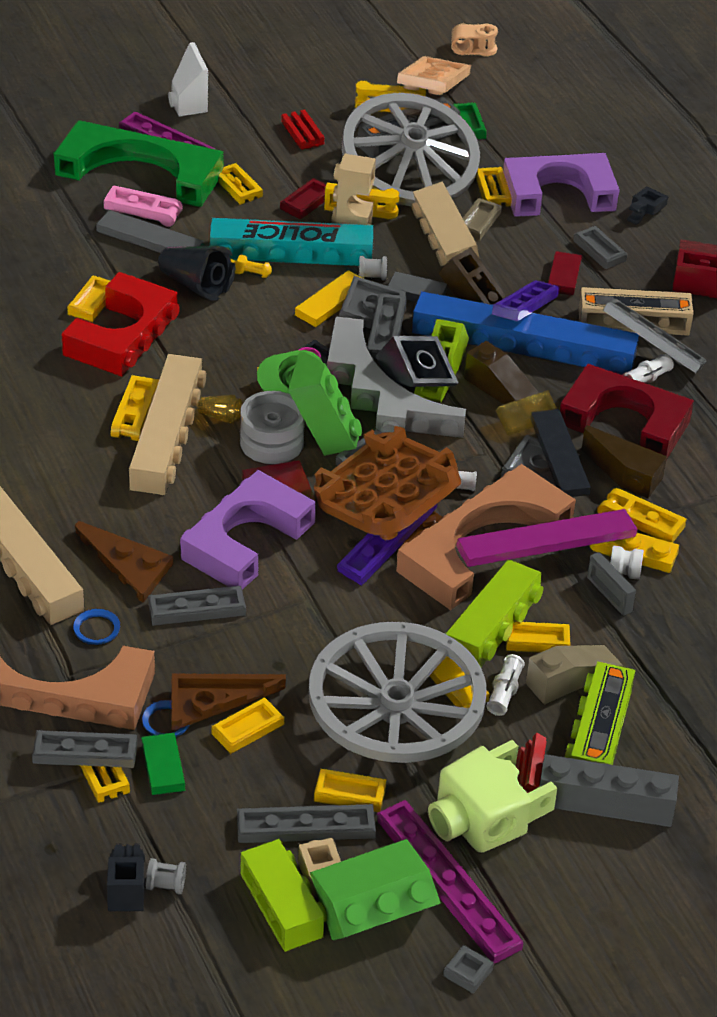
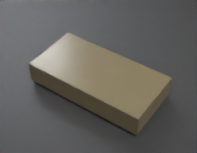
M480 198L474 202L463 217L474 239L479 241L482 239L500 215L501 205Z

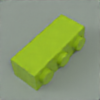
M280 839L241 852V876L284 952L323 938L324 922L327 921L325 908L320 901L316 902L313 898L307 877L299 874L293 853L290 850H285Z

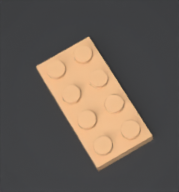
M423 56L398 73L397 83L404 84V88L409 90L424 88L428 89L430 94L442 95L443 92H447L469 76L471 65Z

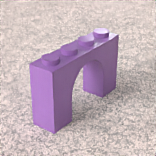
M606 153L504 158L503 172L512 196L511 208L514 217L540 215L542 202L540 187L549 183H565L580 189L586 197L591 212L616 211L619 187Z
M257 470L249 478H245L240 486L230 495H226L211 512L205 513L194 527L183 533L180 538L181 560L228 587L241 586L243 590L258 576V553L230 538L227 532L242 523L261 522L297 540L315 523V501Z

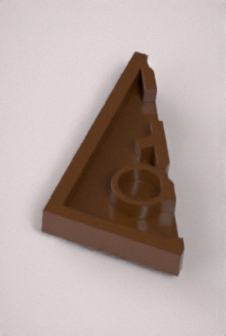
M81 521L75 524L76 533L80 536V540L86 546L91 545L98 552V558L111 572L119 576V580L124 585L128 583L136 591L137 598L142 602H145L173 565L172 555Z
M172 673L171 730L180 729L284 690L286 687V674Z

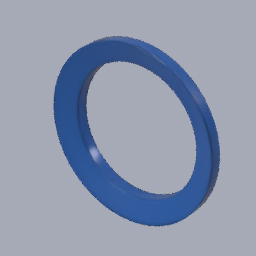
M91 609L77 616L73 629L76 637L85 643L93 645L105 644L118 635L120 621L115 614L108 610ZM91 617L106 618L114 625L112 634L100 640L86 638L81 634L79 628L86 619Z
M158 701L146 708L142 716V724L149 734H164L153 730L148 720L154 712L160 709H171V701ZM189 725L180 728L176 732H173L175 733V737H178L181 734H183L188 729Z

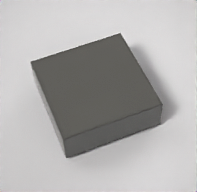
M463 945L444 968L443 976L474 994L493 970L494 962Z

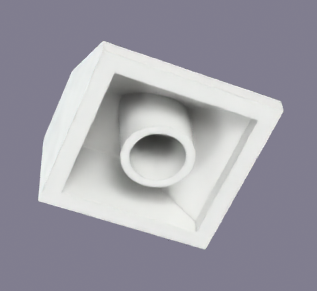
M194 42L189 43L172 80V92L168 94L170 106L175 108L178 116L208 112V69Z

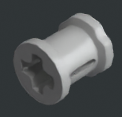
M360 256L359 276L362 278H381L382 281H386L387 256H383L382 259H365L364 256Z
M151 858L147 869L146 890H152L154 887L173 889L176 894H182L186 875V863L180 862L178 865L158 863L156 859Z

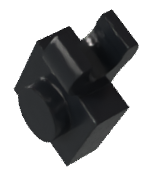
M646 186L633 196L629 207L633 213L627 218V221L637 225L641 222L645 213L656 214L667 205L669 196Z

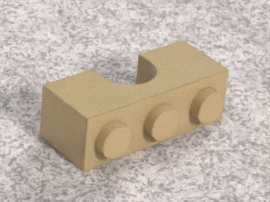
M344 153L341 163H336L334 179L338 180V185H335L333 201L337 202V207L333 209L332 223L372 225L373 202L363 201L356 195H370L375 181V158Z

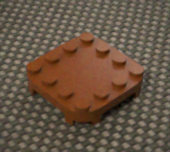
M395 426L394 432H384L375 435L374 430H371L364 434L366 444L332 471L321 467L315 473L314 491L318 506L324 512L366 533L380 535L382 539L390 540L395 538L398 532L410 526L439 503L455 488L461 485V478L453 451L447 447L441 452L407 438L405 428Z

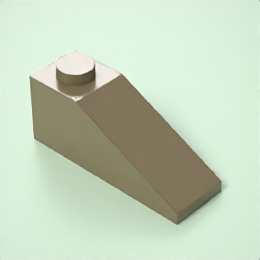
M605 645L555 646L529 658L526 685L545 705L585 687L587 674H594L597 661L623 667V665Z

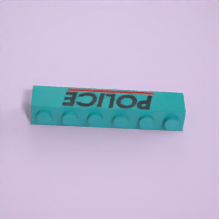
M212 218L210 246L226 247L232 252L233 256L230 255V259L237 260L241 254L245 255L248 261L359 266L360 256H364L365 259H372L373 225Z

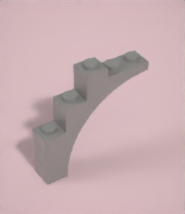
M345 317L335 318L327 368L331 375L336 377L338 384L352 385L351 409L377 412L376 430L382 433L394 432V427L398 426L405 428V431L463 438L466 409L430 401L395 383L378 367L367 349L363 333L364 320Z

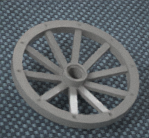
M411 93L383 94L359 105L351 113L345 124L341 143L343 156L344 153L357 155L355 147L396 144L375 158L376 169L399 153L403 155L392 186L375 177L372 189L385 191L392 188L398 190L399 201L397 204L412 206L411 204L415 203L412 191L399 189L410 159H416L424 188L432 185L424 155L453 182L452 185L446 187L452 200L462 195L470 187L477 173L480 162V150L472 129L459 114L434 99ZM399 107L421 110L418 121L409 123ZM389 108L401 128L373 117L371 114ZM429 114H432L449 126L428 130L424 125ZM361 122L393 134L354 138V132ZM457 133L466 150L432 139ZM432 149L468 160L465 173L460 177Z
M380 622L364 625L340 635L331 641L318 655L309 678L310 706L321 728L334 741L346 749L379 761L417 762L446 754L460 746L474 733L482 720L485 710L486 681L482 669L474 656L452 637L438 630L414 623ZM397 640L394 679L388 680L366 646L367 643ZM407 641L420 643L436 649V652L409 682L403 679ZM355 648L379 688L335 665V661ZM446 656L452 659L465 674L416 691ZM329 674L372 698L324 696L322 686L325 676ZM471 686L472 703L470 708L423 702ZM329 708L376 710L351 725L345 726ZM416 713L459 718L462 720L451 730L441 735ZM382 719L390 723L388 742L374 740L359 734ZM408 721L429 740L415 743H398L400 724Z

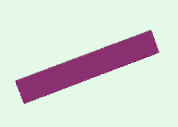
M621 509L462 537L457 539L456 547L467 567L636 537L638 529L627 511Z
M406 800L377 813V822L394 843L405 839L410 842L429 868L438 897L490 961L495 964L523 949L522 939Z

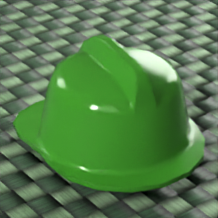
M307 350L273 355L266 358L259 365L257 381L263 391H281L290 394L288 388L299 353L306 352L321 362L322 360L315 353Z

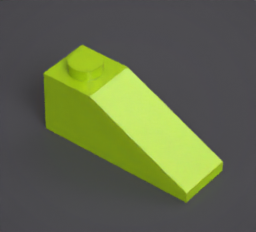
M436 319L432 336H438L456 375L469 340L463 323ZM449 386L415 387L414 394L428 400L442 402Z

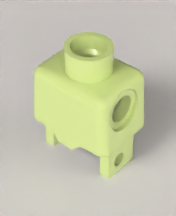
M513 740L491 751H488L484 746H480L441 770L438 799L429 805L428 815L434 830L443 840L449 841L462 834L477 852L482 853L526 834L528 823L553 811L557 787L552 782H549L527 793L520 786L517 780L519 770L516 768L518 745Z

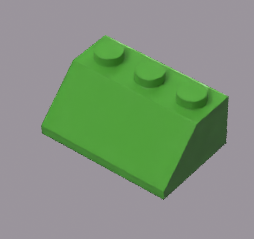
M300 352L288 392L322 453L326 456L343 452L344 450L356 449L359 436L362 434V427L360 421L353 416L348 399L343 397L340 392L336 377L331 375L325 363L306 352Z
M407 839L310 872L318 899L326 911V923L332 940L345 938L440 904L429 868Z

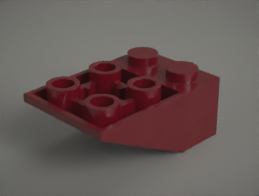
M680 240L672 291L717 298V245Z

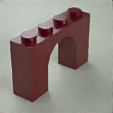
M587 364L562 400L560 412L567 428L584 433L586 425L590 426L595 417L606 409L622 407L635 410L648 420L642 430L639 446L665 455L668 459L690 423L694 400Z

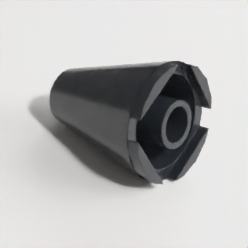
M223 246L167 247L158 258L159 268L162 273L207 300L220 299L218 296L222 292L227 293L235 275V263H232L230 255L233 256V254Z

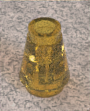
M235 395L201 396L197 409L199 414L232 423L233 421L237 422L240 420L243 403Z

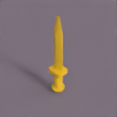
M240 254L237 260L231 259V262L235 263L236 274H243L244 271L260 274L262 278H266L272 272V267L269 263L261 264L248 261L245 255Z

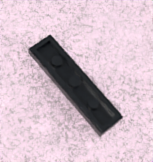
M560 410L531 412L530 420L556 487L571 497L590 495L591 486Z

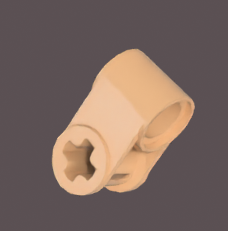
M458 24L452 30V50L458 55L492 56L497 52L495 36L498 34V28L492 24Z

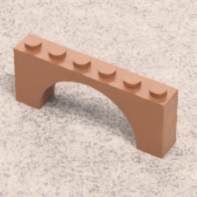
M520 464L512 471L506 472L502 478L492 485H487L482 492L472 499H467L462 506L452 513L444 515L439 522L430 528L424 529L416 538L404 543L397 552L396 572L449 610H452L472 595L474 573L463 564L456 553L455 547L458 538L466 536L475 529L495 523H519L530 526L570 519L574 515L576 500L523 464Z
M122 646L117 657L107 667L89 677L69 682H45L26 677L9 667L0 656V706L135 730L155 674L154 651Z

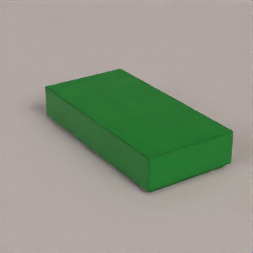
M475 102L452 104L460 111V116L470 126L476 139H486L487 131L477 104Z
M175 733L142 737V748L152 795L185 791V779Z

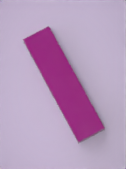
M133 112L119 122V129L215 149L137 112Z

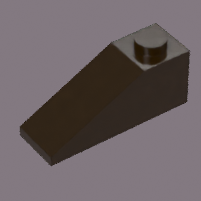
M471 247L452 257L439 272L447 286L459 299L494 305L507 297Z
M484 341L467 352L464 379L527 420L531 418V412L542 411L547 407V402L507 353L488 341Z
M586 425L581 450L621 488L649 499L663 479L667 456Z

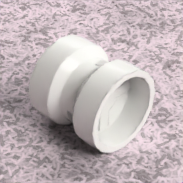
M613 546L610 563L620 574L628 575L630 579L639 580L644 550L633 549L632 551H627L623 547Z

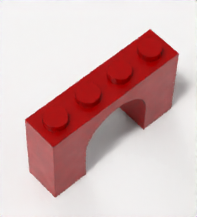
M118 272L105 286L106 309L134 318L138 322L125 328L111 329L76 318L62 333L63 355L122 377L130 367L132 368L136 364L144 351H148L156 337L162 335L165 327L171 320L176 319L180 306L177 304L176 291Z

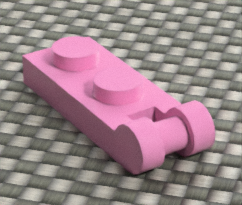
M114 185L104 199V209L157 220L166 227H171L175 223L177 216L183 209L182 203L177 199Z

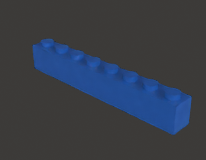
M421 291L414 309L412 333L432 336L436 319L463 323L469 337L467 344L478 346L484 341H488L502 351L583 367L591 364L618 374L631 371L636 357L639 335L634 332L536 313H530L521 320L514 321L492 315L493 305L423 291Z

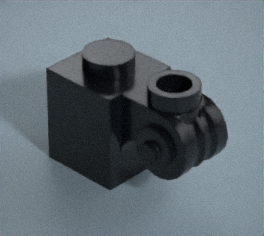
M115 843V847L112 849L110 857H108V911H144L145 853L140 848V843H134L133 845L129 843L126 845Z

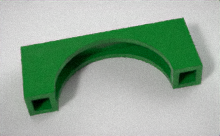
M81 120L77 121L54 153L55 175L80 180L92 169L107 163L142 161L155 164L169 171L177 179V200L181 203L197 207L203 206L219 181V175L224 168L223 151Z

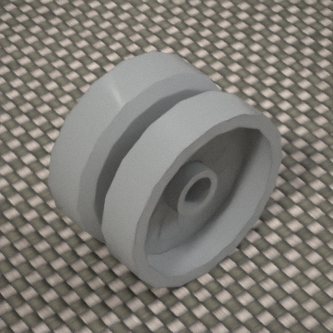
M264 391L247 398L241 406L240 447L245 455L252 460L264 464L285 463L299 456L304 448L305 420L290 394L281 391Z

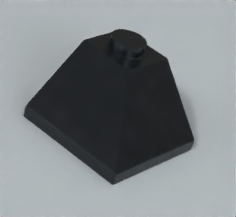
M393 336L376 355L382 371L396 383L411 387L457 386L459 383L438 336Z

